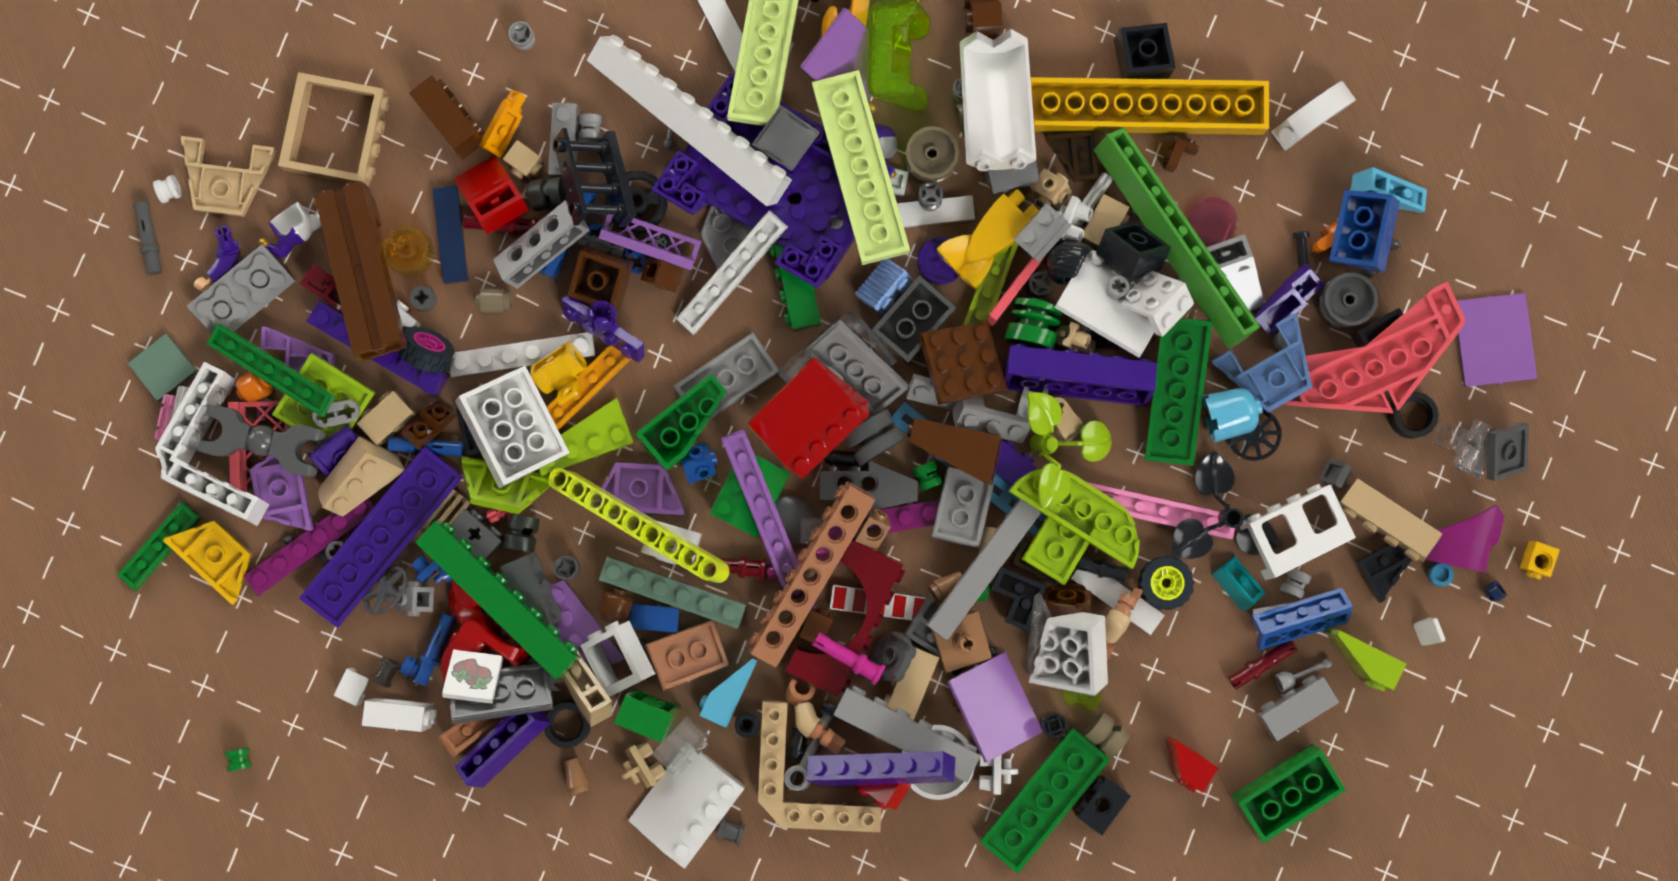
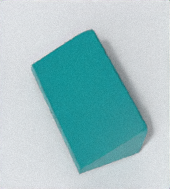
M1235 555L1212 574L1242 611L1252 607L1266 593Z

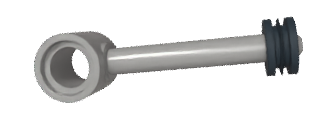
M822 703L824 707H821L822 710H819V712L823 713L820 722L827 729L832 718L837 720V717L834 716L836 707L833 704L827 705ZM811 738L800 764L792 766L786 771L784 781L789 789L804 791L810 787L811 782L806 781L808 756L815 755L819 747V739L814 740ZM798 771L804 775V781L799 786L793 783V775Z

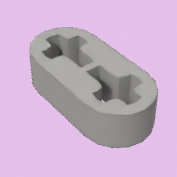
M352 399L342 400L331 404L327 413L334 412L335 416L328 418L327 423H325L324 419H319L318 414L313 412L312 418L319 427L335 426L356 420L361 413V408ZM346 404H349L350 408L355 409V412L351 414L352 417H349L348 414L339 415V411L345 409Z

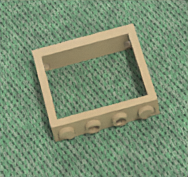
M298 72L278 166L285 171L346 183L361 181L364 186L369 187L370 181H372V177L375 175V167H373L375 157L378 158L380 153L379 137L385 130V120L383 118L385 111H388L390 106L388 104L389 94L383 88ZM313 85L374 96L358 174L296 162Z

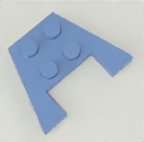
M1296 313L1276 323L1288 347L1244 371L1232 350L1212 361L1213 365L1225 373L1238 386L1249 390L1255 400L1259 399L1262 407L1267 412H1271L1313 388Z

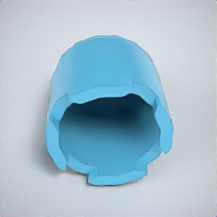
M1235 388L1203 395L1202 408L1207 407L1209 417L1204 419L1210 438H1213L1214 443L1252 432L1257 427L1259 414L1263 413L1262 405L1259 399H1254L1253 394L1249 390Z

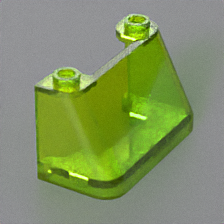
M917 0L880 1L873 4L870 8L866 86L868 93L877 100L912 110H928V94L921 86L910 84L911 40H919L926 37L930 31L931 15Z

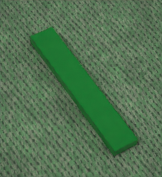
M218 323L206 343L319 416L325 417L336 397L332 392L223 324Z

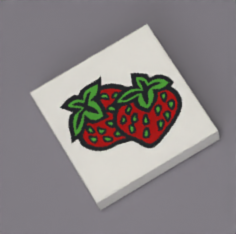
M453 650L442 692L443 698L493 704L503 657L501 655Z

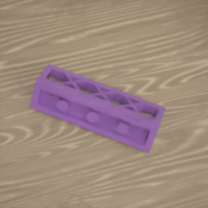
M607 215L599 239L689 270L693 269L702 241L637 218L631 221L635 225L631 227L628 225L627 229L615 232L609 230L614 215ZM639 225L646 228L649 237L638 240L631 229ZM650 229L658 231V233L653 235ZM628 231L630 236L624 235L623 233ZM662 233L669 236L672 245L666 248L659 247L654 237ZM673 237L678 238V239H681V240L678 241V242H675V240H674ZM651 239L653 244L647 243L646 241ZM685 241L695 244L692 256L682 255L677 245ZM674 247L676 252L670 251L668 249Z

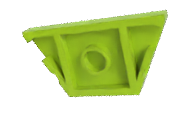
M465 456L461 458L470 504L519 514L550 487L549 475L542 477L541 473L532 472L499 488L485 461Z

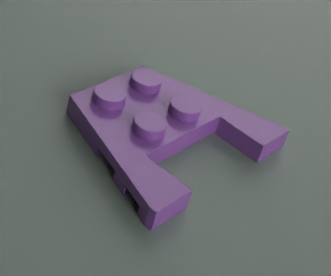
M262 327L261 348L286 350L285 364L299 372L311 353L318 355L335 366V354L270 327ZM263 399V400H261L260 402H265V401H281V400ZM277 406L268 413L272 418H276L272 414ZM261 407V408H262L264 411H266L269 407ZM257 409L258 419L263 413ZM265 416L261 421L268 420V418Z

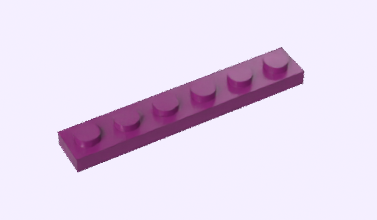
M369 497L343 517L336 513H331L313 526L314 530L306 531L244 575L245 579L257 596L262 595L325 550L331 542L339 540L360 525L376 505Z
M940 500L881 509L889 517L891 528L888 533L933 526ZM870 525L868 529H876L878 525ZM831 527L828 534L830 536L838 535L840 527Z

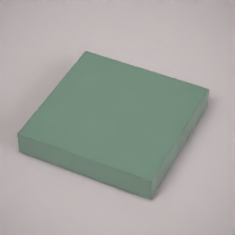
M164 334L128 363L159 402L163 400L165 394L172 393L178 386L198 372L169 334Z

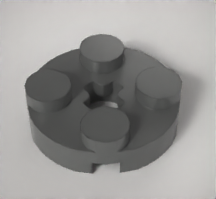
M890 632L892 635L889 637L883 636L878 641L873 651L872 660L880 666L882 664L886 666L880 676L881 679L890 682H900L904 679L905 673L916 655V647L912 646L911 640L906 635L899 632Z

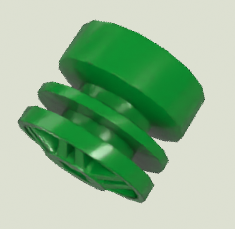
M1014 298L1012 306L1020 310H1011L1010 315L1020 320V322L1008 323L1005 340L1013 344H1025L1029 348L1050 347L1054 350L1057 333L1047 328L1048 326H1059L1060 320L1053 317H1061L1062 312L1054 308L1056 305L1045 300Z

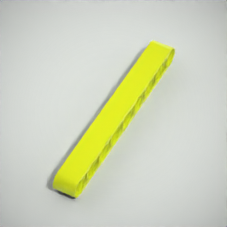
M555 468L549 474V484L553 489L701 579L722 583L728 578L729 567L724 561L579 474L562 468ZM639 520V525L636 529V522ZM658 532V537L654 540L655 533ZM677 543V548L674 552L673 547L674 544ZM696 554V561L693 564L692 558ZM715 566L716 571L715 574L712 576L711 571L712 568Z

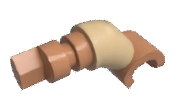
M1134 588L1130 595L1122 593L1118 600L1119 605H1115L1114 609L1109 611L1105 619L1107 661L1115 648V642L1122 636L1131 622L1130 616L1132 612L1130 610H1134L1143 592L1142 589Z
M791 679L786 689V699L792 706H795L797 729L806 738L819 739V744L837 755L846 741L830 728L828 731L824 728L825 725L820 722L821 719L816 715L813 704L809 703L815 693V686L810 687L806 695H801L795 690L796 679Z

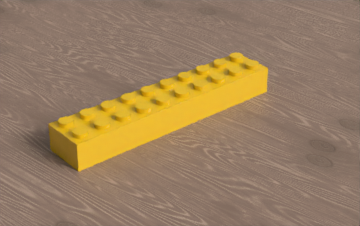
M1030 77L1034 132L1094 131V133H1112L1125 128L1127 133L1263 135L1269 129V81Z

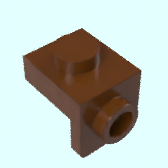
M1177 138L1172 148L1168 147L1163 157V161L1166 162L1164 170L1173 173L1178 166L1182 153L1186 152L1195 156L1200 146L1195 145L1196 142L1190 138Z

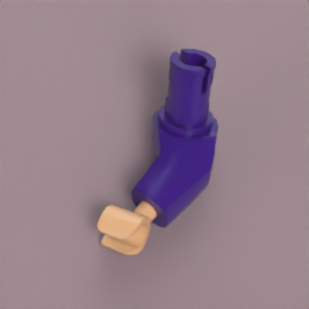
M226 225L221 226L222 234L219 227L214 231L219 245L217 246V260L206 272L209 278L199 277L194 282V287L201 292H204L238 264L240 245L236 240H233L231 230Z

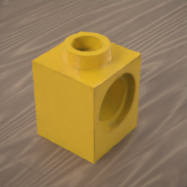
M1530 541L1527 544L1519 569L1526 571V576L1533 579L1541 580V577H1551L1560 549L1538 541ZM1538 555L1542 558L1540 568L1535 565V558Z

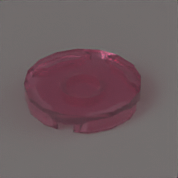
M1209 197L1202 199L1192 208L1189 214L1188 222L1205 245H1215L1228 240L1237 228L1235 209L1229 202L1221 198Z

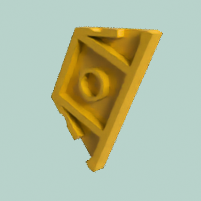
M215 520L166 537L163 540L231 605L237 602L252 553L218 521Z

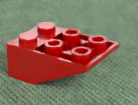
M496 155L454 178L486 234L529 211L522 196Z

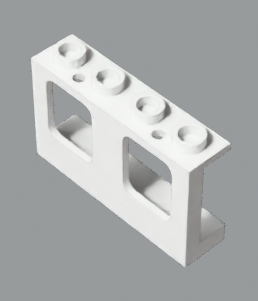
M1320 483L1306 489L1308 494L1302 497L1300 493L1286 499L1287 504L1283 506L1280 503L1266 509L1267 514L1262 516L1260 513L1254 514L1246 518L1248 523L1240 526L1241 530L1248 528L1265 563L1266 569L1261 571L1265 580L1276 578L1356 538L1331 485L1321 487ZM1319 495H1323L1334 515L1336 524L1319 534H1315L1303 511L1302 505ZM1281 514L1286 518L1296 539V544L1279 554H1275L1264 534L1262 524Z

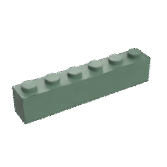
M612 557L606 558L599 577L600 581L737 629L740 627L747 607L746 604Z

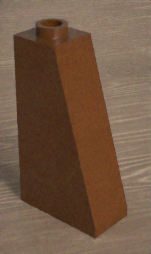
M914 418V423H910L908 427L907 437L910 438L909 442L983 483L993 486L1003 442L1001 436Z

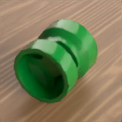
M935 460L912 469L914 475L920 481L918 486L921 492L943 484L941 476L936 472L937 465Z

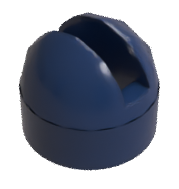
M1496 580L1491 582L1485 589V596L1489 597L1491 602H1498L1507 597L1506 591Z

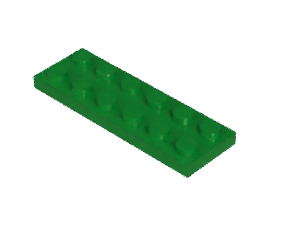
M1181 317L1163 337L1160 336L1156 388L1152 396L1145 460L1194 466L1213 323L1211 320Z
M1071 728L979 842L1018 874L1111 759L1074 728Z

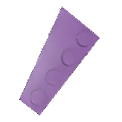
M562 580L551 585V592L556 604L560 607L562 621L557 622L556 626L561 632L562 639L565 642L567 640L571 641L579 649L578 652L592 673H594L580 645L589 641L587 636L599 630H601L602 634L605 632L584 607V604L567 582ZM610 638L600 642L610 665L625 659Z

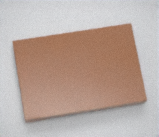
M713 620L644 645L661 691L729 666Z

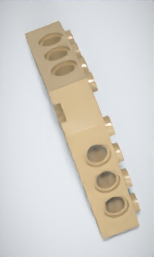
M764 700L762 707L758 802L781 828L880 832L881 808L874 803H866V806L847 805V802H842V804H823L822 801H817V803H800L798 800L783 799L788 701Z

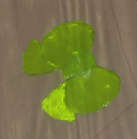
M1069 690L1063 691V701L1067 706H1072L1077 702L1084 703L1086 708L1092 712L1097 710L1101 703L1100 691L1095 696Z

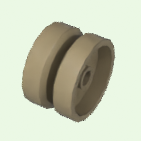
M929 126L915 132L907 143L905 154L906 169L911 177L922 184L926 182L940 184L950 178L956 168L959 156L957 141L950 132L941 127ZM934 153L935 158H930L928 154Z

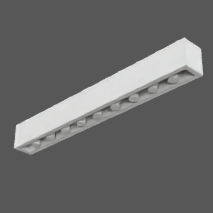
M615 35L599 37L587 59L590 64L764 205L769 206L778 203L792 181L786 176L784 169L771 164L764 153L749 146L750 143L745 138L735 135L729 125L718 121L713 117V113L709 109L700 107L694 102L695 98L682 92L677 88V84L673 80L664 78L659 74L657 67L646 63L641 59V55L638 52L628 49L623 45L622 39Z

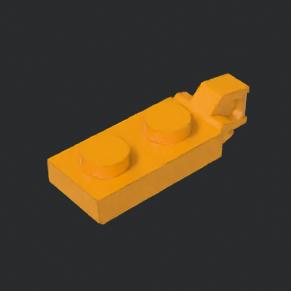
M511 90L507 98L502 101L479 144L480 147L496 155V157L501 158L523 117L521 115V106L526 96L518 91Z

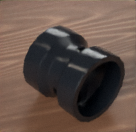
M1052 711L1042 716L1040 727L1048 736L1057 738L1066 732L1067 722L1061 714Z

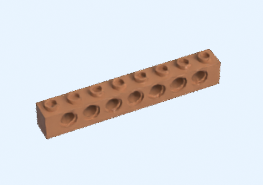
M849 481L844 486L841 485L836 491L834 504L832 507L828 506L822 516L824 521L819 528L816 527L810 536L811 543L807 549L803 548L797 559L798 565L795 570L791 569L787 574L785 587L782 591L778 590L773 598L772 603L774 605L770 612L766 611L760 621L762 626L758 632H753L748 641L750 654L774 667H777L875 502L872 494ZM844 506H853L850 514H841V509ZM831 527H840L838 535L830 536L828 534ZM825 547L828 549L825 556H816V551L819 548ZM809 568L816 570L814 576L810 578L803 576L805 570ZM800 589L803 591V595L800 598L791 597L794 590ZM784 610L791 612L790 617L787 619H781L778 616ZM771 631L779 633L778 637L774 640L766 638L767 634Z

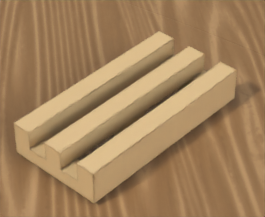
M453 489L422 527L427 530L453 496L457 498L438 521L444 523L462 501L464 504L450 520L449 523L451 524L464 509H468L471 506L470 501Z

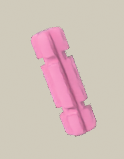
M165 394L163 396L162 404L164 406L160 409L157 422L159 429L155 431L154 436L158 441L172 419L176 398L174 395Z

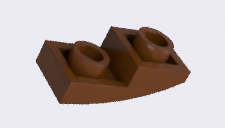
M438 399L422 410L417 420L402 429L401 435L420 450L434 439L455 418L456 414Z

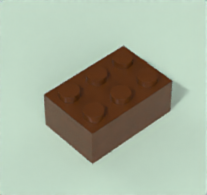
M431 75L409 92L411 97L462 159L480 147L481 135L484 132L471 116L466 118L470 114L456 97L452 100L455 95L442 79L436 81Z

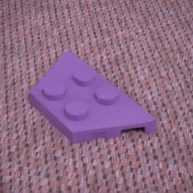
M269 455L265 460L250 469L255 496L270 504L262 517L263 519L302 528L307 531L314 530L303 475L286 472L281 467L279 460Z
M616 462L609 477L601 487L642 513L685 515L669 473L660 465Z

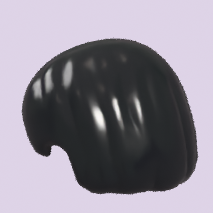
M1071 240L1061 241L1054 245L1047 257V271L1051 280L1060 285L1068 284L1071 278H1075L1078 275L1087 254L1092 251L1091 246Z

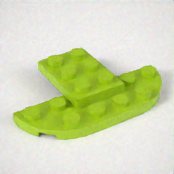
M1042 469L1025 474L1009 489V493L1047 516L1022 558L1023 561L1061 585H1065L1089 543L1129 569L1134 568L1139 554L1140 543L1135 528L1136 524L1132 516L1117 501L1081 478L1068 472L1071 479L1069 495L1062 502L1047 508H1040L1038 497V483Z

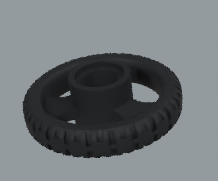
M626 172L628 183L631 180H643L654 186L658 180L647 172ZM630 188L632 198L641 197L643 199L642 204L639 207H635L637 215L634 218L644 215L648 211L650 204H655L659 206L654 217L647 222L658 225L666 214L668 200L654 192L646 194L639 188ZM606 194L605 205H612L611 197ZM613 216L611 221L618 227L616 217ZM632 222L629 224L630 227L635 225V223ZM640 225L631 229L633 233L647 232L646 228ZM618 227L622 230L627 229L626 227Z

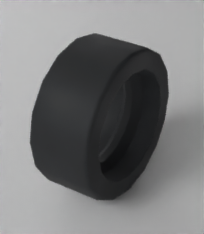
M1413 392L1404 403L1406 404L1410 401L1419 402L1426 409V423L1421 428L1415 430L1408 429L1401 423L1400 410H1397L1393 401L1391 408L1394 413H1388L1389 424L1394 432L1401 437L1409 439L1424 437L1432 432L1437 425L1439 417L1438 408L1433 399L1426 394Z
M566 700L557 703L546 714L551 723L544 729L545 735L551 743L558 747L571 748L577 746L588 737L591 731V726L577 707L575 701ZM563 710L575 711L582 721V728L579 734L570 739L560 737L555 732L553 726L556 715Z

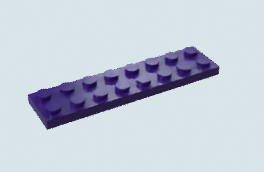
M425 446L301 594L299 599L338 628L456 487L463 476Z

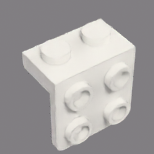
M1154 271L1144 275L1120 300L1123 308L1148 317L1155 334L1162 337L1194 305L1184 282Z

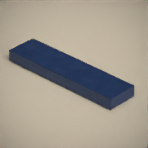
M458 186L433 188L444 284L469 281Z

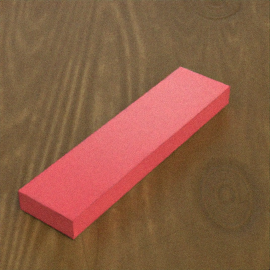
M1047 254L1040 262L1032 257L988 315L986 321H988L990 326L993 327Z

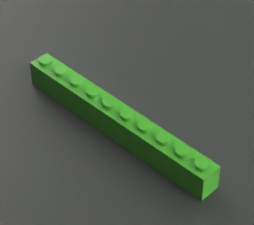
M1125 128L1106 135L1093 150L1144 226L1171 246L1167 256L1168 261L1182 282L1186 284L1189 292L1208 320L1213 322L1212 326L1229 349L1244 341L1260 328L1258 322Z

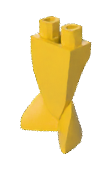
M1017 188L1007 196L1003 194L992 205L980 221L973 235H962L949 239L937 248V252L942 259L974 290L988 274L994 256L1015 244L1014 239L1039 213V210L1034 205H1031L1024 213L1018 208L1025 200V197Z

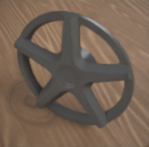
M398 566L388 568L362 598L364 608L369 614H383L400 600L408 580L407 573L403 568ZM392 572H396V573L387 581L386 575H388L389 573H392ZM403 576L404 581L399 592L394 584ZM380 581L379 587L373 591L374 587ZM377 597L374 608L371 610L369 600ZM395 598L390 605L380 610L383 601L388 602Z

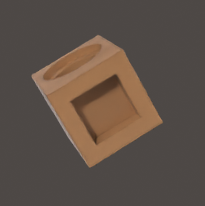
M870 509L854 536L855 541L877 551L891 528L888 515L882 510ZM870 525H878L876 529H868Z

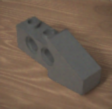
M871 461L868 462V471H864V467L859 466L849 467V471H839L838 466H826L825 471H820V501L836 500L834 496L838 490L837 481L841 477L849 478L852 484L863 489L861 482L864 478L871 477L875 480V488L867 491L875 498V502L871 507L872 510H880L918 501V481Z

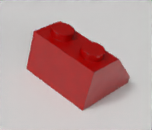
M1169 736L1166 741L1173 774L1179 777L1177 783L1193 793L1196 789L1203 793L1219 768Z

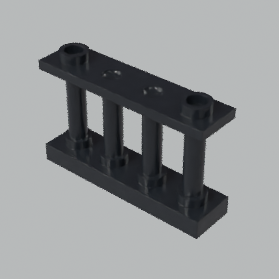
M562 128L553 140V150L557 155L569 204L568 212L572 216L574 226H578L587 214H607L616 217L618 227H627L637 214L615 131H606L598 142L570 141L567 128ZM572 151L598 152L602 163L575 162ZM578 172L603 173L607 184L580 183ZM583 193L608 194L611 197L612 205L585 204Z

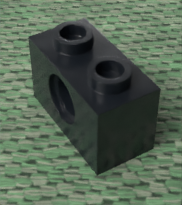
M1105 776L1102 779L1097 778L1090 788L1092 793L1087 799L1083 798L1076 807L1078 812L1075 814L1100 835L1105 833L1131 797V795ZM1099 798H1106L1107 806L1103 810L1095 808V802Z

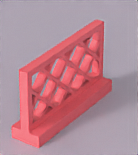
M280 401L228 402V408L238 410L244 417L245 422L251 426L256 427L266 416L276 425L272 429L273 431L279 428L284 432L291 427L285 423L284 429L281 426L284 423L280 420L277 423L268 414L275 406H278ZM246 407H256L263 414L252 423L246 418ZM261 407L269 408L266 411H264ZM241 449L229 456L230 484L243 492H248V484L252 479L251 476L248 478L250 468L247 465V460L253 454L251 452L247 454V450ZM258 456L262 461L265 460L263 456Z

